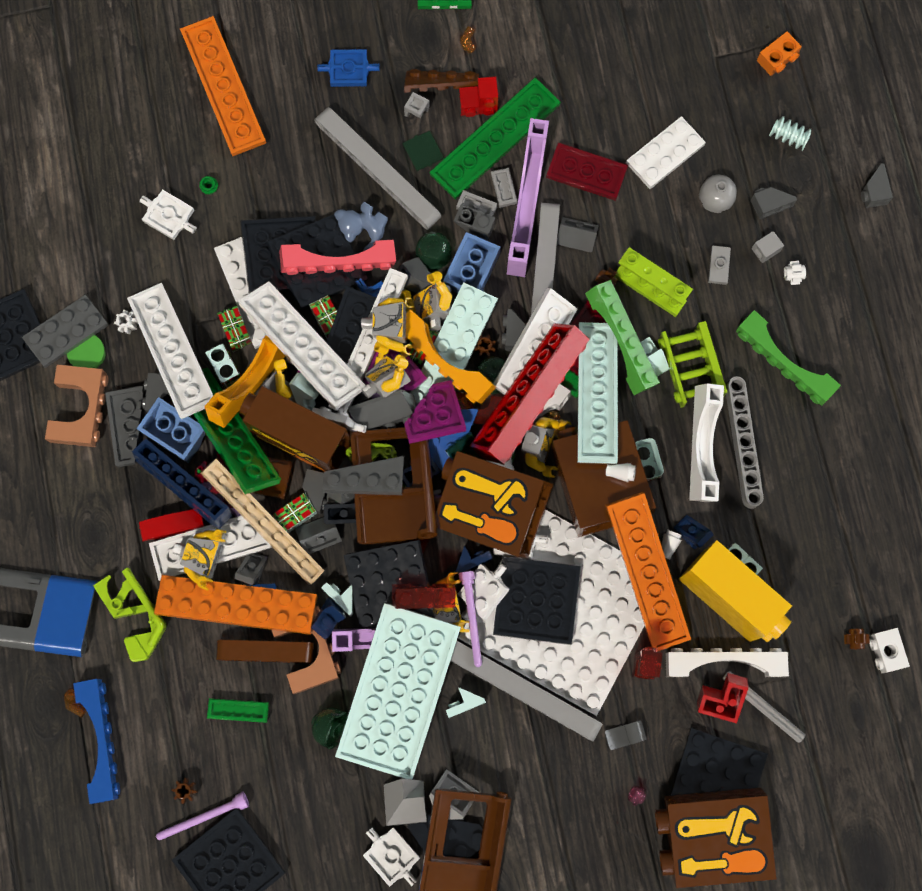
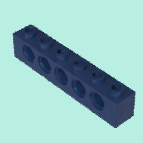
M147 439L143 440L132 451L138 464L216 529H220L232 517L229 507Z

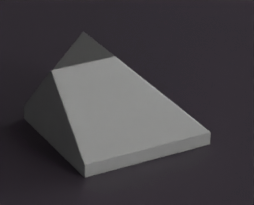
M446 769L429 797L433 806L435 789L478 791ZM452 800L448 819H463L474 801Z
M399 779L384 784L386 826L427 822L424 781Z

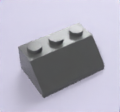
M400 389L383 398L380 396L348 407L354 421L357 424L366 425V431L396 428L397 424H404L415 412L417 405L414 395Z

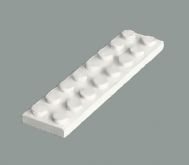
M269 281L239 300V306L334 410H337L362 392L361 389L366 385Z
M157 284L128 297L129 304L179 417L183 419L205 409L204 406L214 395L163 284Z

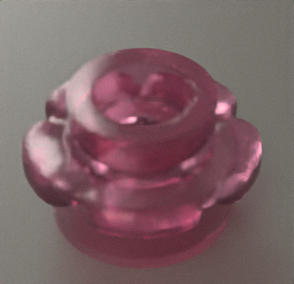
M634 786L630 790L628 800L634 806L642 804L645 800L644 788Z

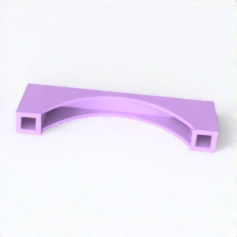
M530 118L517 211L509 250L507 275L525 277L549 125V121Z

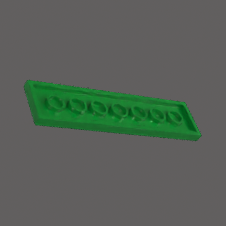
M534 78L431 170L430 176L456 200L463 190L466 191L528 135L530 118L544 120L560 106L561 102L540 81Z
M208 368L202 369L213 395L223 391ZM205 409L194 413V416L245 495L280 484V476L238 413L225 428L209 421Z

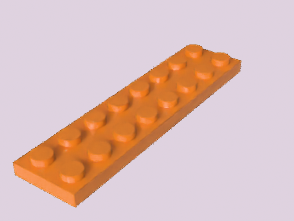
M214 16L180 28L232 157L266 144L262 130Z
M641 492L607 504L606 509L653 652L655 653L691 640L645 493Z
M161 576L154 610L155 615L311 635L317 594L208 581L206 587L209 590L200 588L190 578Z

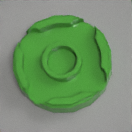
M95 335L67 353V358L73 366L98 368L106 356L103 342Z

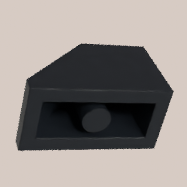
M355 502L324 504V524L356 523Z

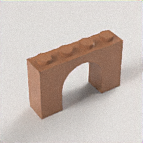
M57 365L54 384L59 388L85 391L89 398V407L85 415L74 422L48 420L45 439L50 443L96 447V442L100 439L98 427L103 419L101 408L105 404L104 388L108 385V375L103 369Z
M319 606L315 607L314 619L320 611ZM313 629L311 633L315 636L319 645L318 656L310 666L287 674L293 694L339 679L338 674L341 673L338 661L334 663L332 657L335 652H332V643L328 644L327 639H323ZM272 630L273 636L275 638H279L281 636L293 633Z

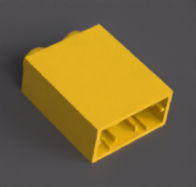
M718 540L707 547L679 578L684 585L749 642L760 638L766 642L772 638L776 640L792 622L785 616L792 605Z

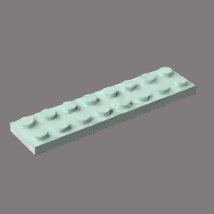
M464 282L433 344L437 352L447 363L462 370L465 369L498 301V298ZM427 360L421 369L427 380L413 392H410V394L414 395L416 405L419 404L422 398H425L432 384L449 380L454 381L449 376L445 378L438 371L440 367L436 364L431 365Z
M579 322V330L590 340L586 344L585 350L579 354L577 463L617 464V339L608 323Z

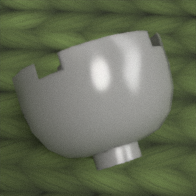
M720 174L707 178L699 191V199H701L703 207L714 213H721L730 209L737 195L736 185L732 179Z

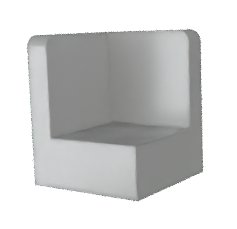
M413 92L404 106L405 116L409 117L411 113L421 118L424 111L428 112L429 100Z
M771 232L755 242L752 250L761 263H764L778 254L784 245L775 232Z

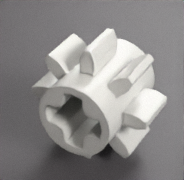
M790 261V264L784 267L785 280H789L791 285L800 284L802 279L806 278L805 265L799 264V261Z
M123 310V313L116 314L117 318L114 324L119 326L118 331L122 333L125 331V333L131 334V331L137 330L138 322L134 318L135 315L132 311L129 313Z

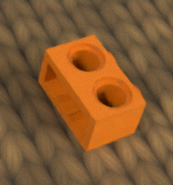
M787 31L760 52L757 62L772 76L776 72L780 73L788 62H794L800 56L798 53L802 46Z

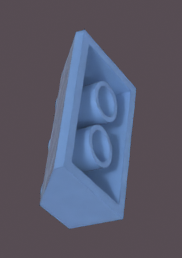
M466 232L443 282L450 286L457 294L463 282L483 291L500 255V246Z
M160 397L157 398L137 427V430L187 463L191 461L200 448L205 431L198 422L189 416L181 419L176 408Z

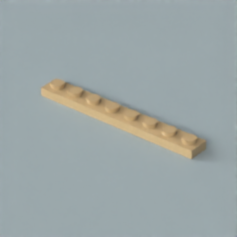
M214 459L201 472L205 479L309 585H312L324 572L320 565L250 493L244 494L235 478L217 459Z

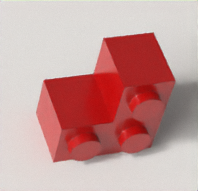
M496 76L478 78V86L459 88L461 116L473 117L479 114L489 116L497 112L498 89Z
M727 673L722 690L702 685L697 701L698 713L737 723L749 688L747 678Z

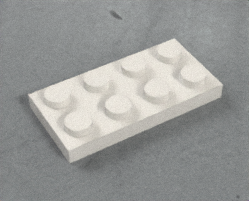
M681 116L627 159L626 164L651 189L705 146L706 142Z

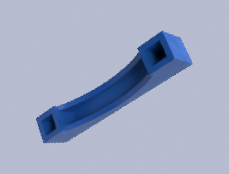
M101 679L73 683L76 703L82 704L88 712L96 731L98 743L96 771L92 782L87 784L89 804L118 799L120 785L116 782L115 778L117 765L116 762H113L112 757L115 749L113 742H110L109 734H112L111 723L107 721L109 706L104 699V694H106L105 683H102Z

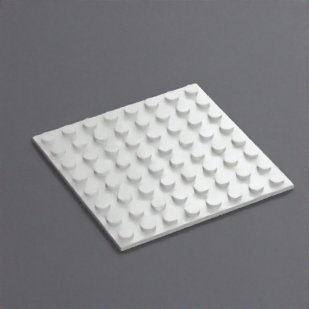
M544 510L537 535H547L548 543H536L533 548L532 558L505 555L504 557L581 566L572 645L493 635L495 608L487 620L482 619L476 613L480 651L597 716L645 625L620 550L591 534L578 538L573 524ZM466 623L464 629L470 630L469 623ZM470 631L468 633L461 632L458 639L472 646Z

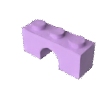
M376 628L333 629L332 652L370 649Z

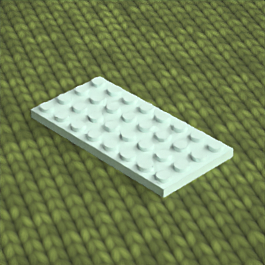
M384 602L335 757L405 779H413L461 626Z

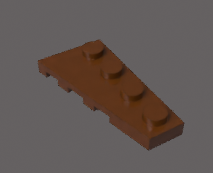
M412 69L406 71L404 93L411 92V89L419 88V91L422 92L427 91V88L431 87L445 90L449 86H453L454 89L478 86L479 73L472 71L457 73L452 70L439 72L437 70L420 71Z

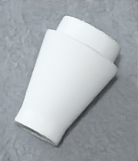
M631 463L607 464L606 476L628 483L635 479V465H631Z
M667 530L666 534L663 535L662 549L665 558L671 559L682 541L680 540L682 535Z

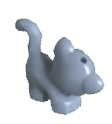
M363 202L361 205L362 213H357L354 210H337L334 215L347 241L352 242L355 240L356 236L363 229L367 230L371 238L364 251L371 248L375 241L382 239L388 218L380 212H377L375 216L371 214L373 207L366 202Z

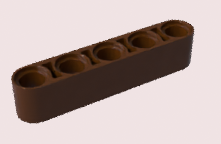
M217 640L216 660L313 663L314 643Z

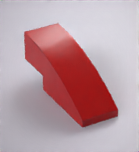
M194 509L139 522L142 541L172 537L204 527L202 516Z

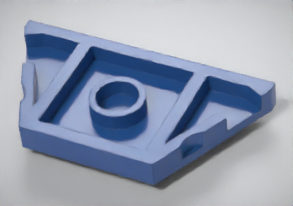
M461 409L466 425L465 432L428 439L430 456L441 471L446 460L449 457L455 458L456 452L461 451L479 409Z

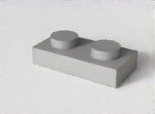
M463 190L456 206L457 210L462 204L493 216L497 203Z

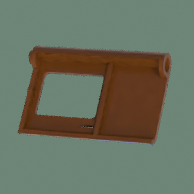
M405 427L368 430L365 433L358 431L350 432L352 466L372 462L371 443L373 441L407 438ZM429 440L409 444L413 485L411 487H403L402 495L354 494L358 543L375 544L429 539L437 536Z
M435 789L419 891H497L512 798L508 797V793L496 791V794ZM454 799L486 802L487 804L477 858L443 856L450 805Z

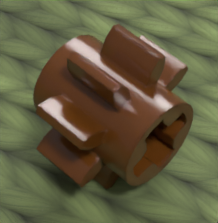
M611 268L608 271L602 269L595 279L598 282L597 285L611 280L613 286H615L618 282V279L615 277L617 272Z
M481 335L477 342V347H475L473 352H478L479 358L482 356L489 358L490 352L495 353L496 349L492 346L495 345L496 341H491L489 339L490 335L487 337H482ZM481 344L488 346L487 349L481 347Z
M849 629V634L844 635V644H849L852 650L865 649V644H870L869 634H864V629Z
M184 778L183 783L176 781L178 786L175 789H171L176 794L174 800L180 798L182 804H185L186 798L189 801H193V793H198L193 787L196 783H188V778ZM181 788H186L189 790V793L184 795L181 792Z

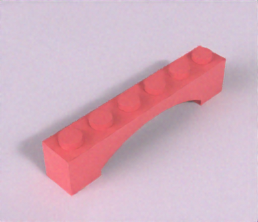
M394 240L375 241L368 250L344 257H328L313 254L302 249L300 244L281 245L279 250L281 273H287L288 275H295L298 272L314 274L317 271L333 273L336 270L352 272L354 269L370 271L373 268L389 270L396 263Z

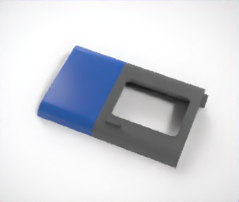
M0 568V586L38 592L30 626L22 628L0 625V646L84 657L87 648L85 634L95 594L93 585L99 581Z

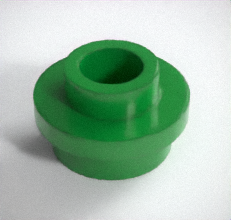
M211 176L202 178L199 184L200 190L207 195L215 193L218 189L217 180ZM208 184H212L211 188H206Z

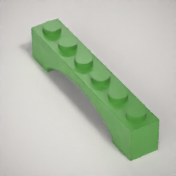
M611 280L596 285L585 294L592 309L598 311L605 319L619 343L626 364V380L633 395L659 384L660 382Z
M754 310L736 330L739 338L749 342L755 352L765 356L770 365L780 369L781 374L785 378L791 379L796 383L795 386L800 391H805L815 404L822 406L841 385L829 374L819 375L797 366L783 355L768 333L766 327L768 322Z

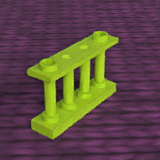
M629 247L618 262L621 266L616 271L615 277L674 317H677L693 289Z
M706 321L698 323L694 332L668 338L666 331L661 333L658 344L660 349L664 351L670 368L669 371L676 391L674 392V398L676 403L680 404V408L685 407L686 399L695 396V389L683 391L681 384L683 380L707 375L711 378L712 383L710 384L724 386L723 397L727 394ZM695 339L700 341L701 347L699 350L673 356L671 345ZM699 357L705 358L706 365L704 368L678 374L675 363Z

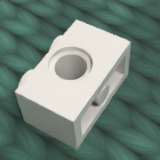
M898 628L870 635L869 645L872 651H875V664L881 673L910 667ZM885 646L891 649L890 656L884 653Z

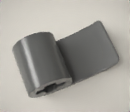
M641 720L605 731L610 750L647 740Z

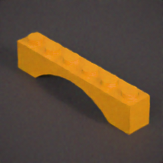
M409 309L406 313V340L409 339L412 342L413 348L418 353L422 351L426 355L425 359L431 365L436 364L439 366L440 369L438 371L445 378L448 376L454 380L452 384L458 390L464 389L467 392L465 396L472 403L477 401L482 404L495 390L496 386L480 372L458 369L447 363L433 345L429 325L414 311Z
M267 335L263 338L253 361L243 375L227 389L217 392L204 406L209 421L225 428L240 410L245 397L250 392L254 394L275 369L274 362L284 359L285 355Z

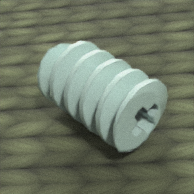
M782 116L779 120H776L769 136L771 137L776 133V140L782 136L783 143L789 139V146L795 142V149L802 145L803 151L810 138L811 129L804 132L805 126L803 125L797 129V122L791 126V120L789 119L784 123V116Z

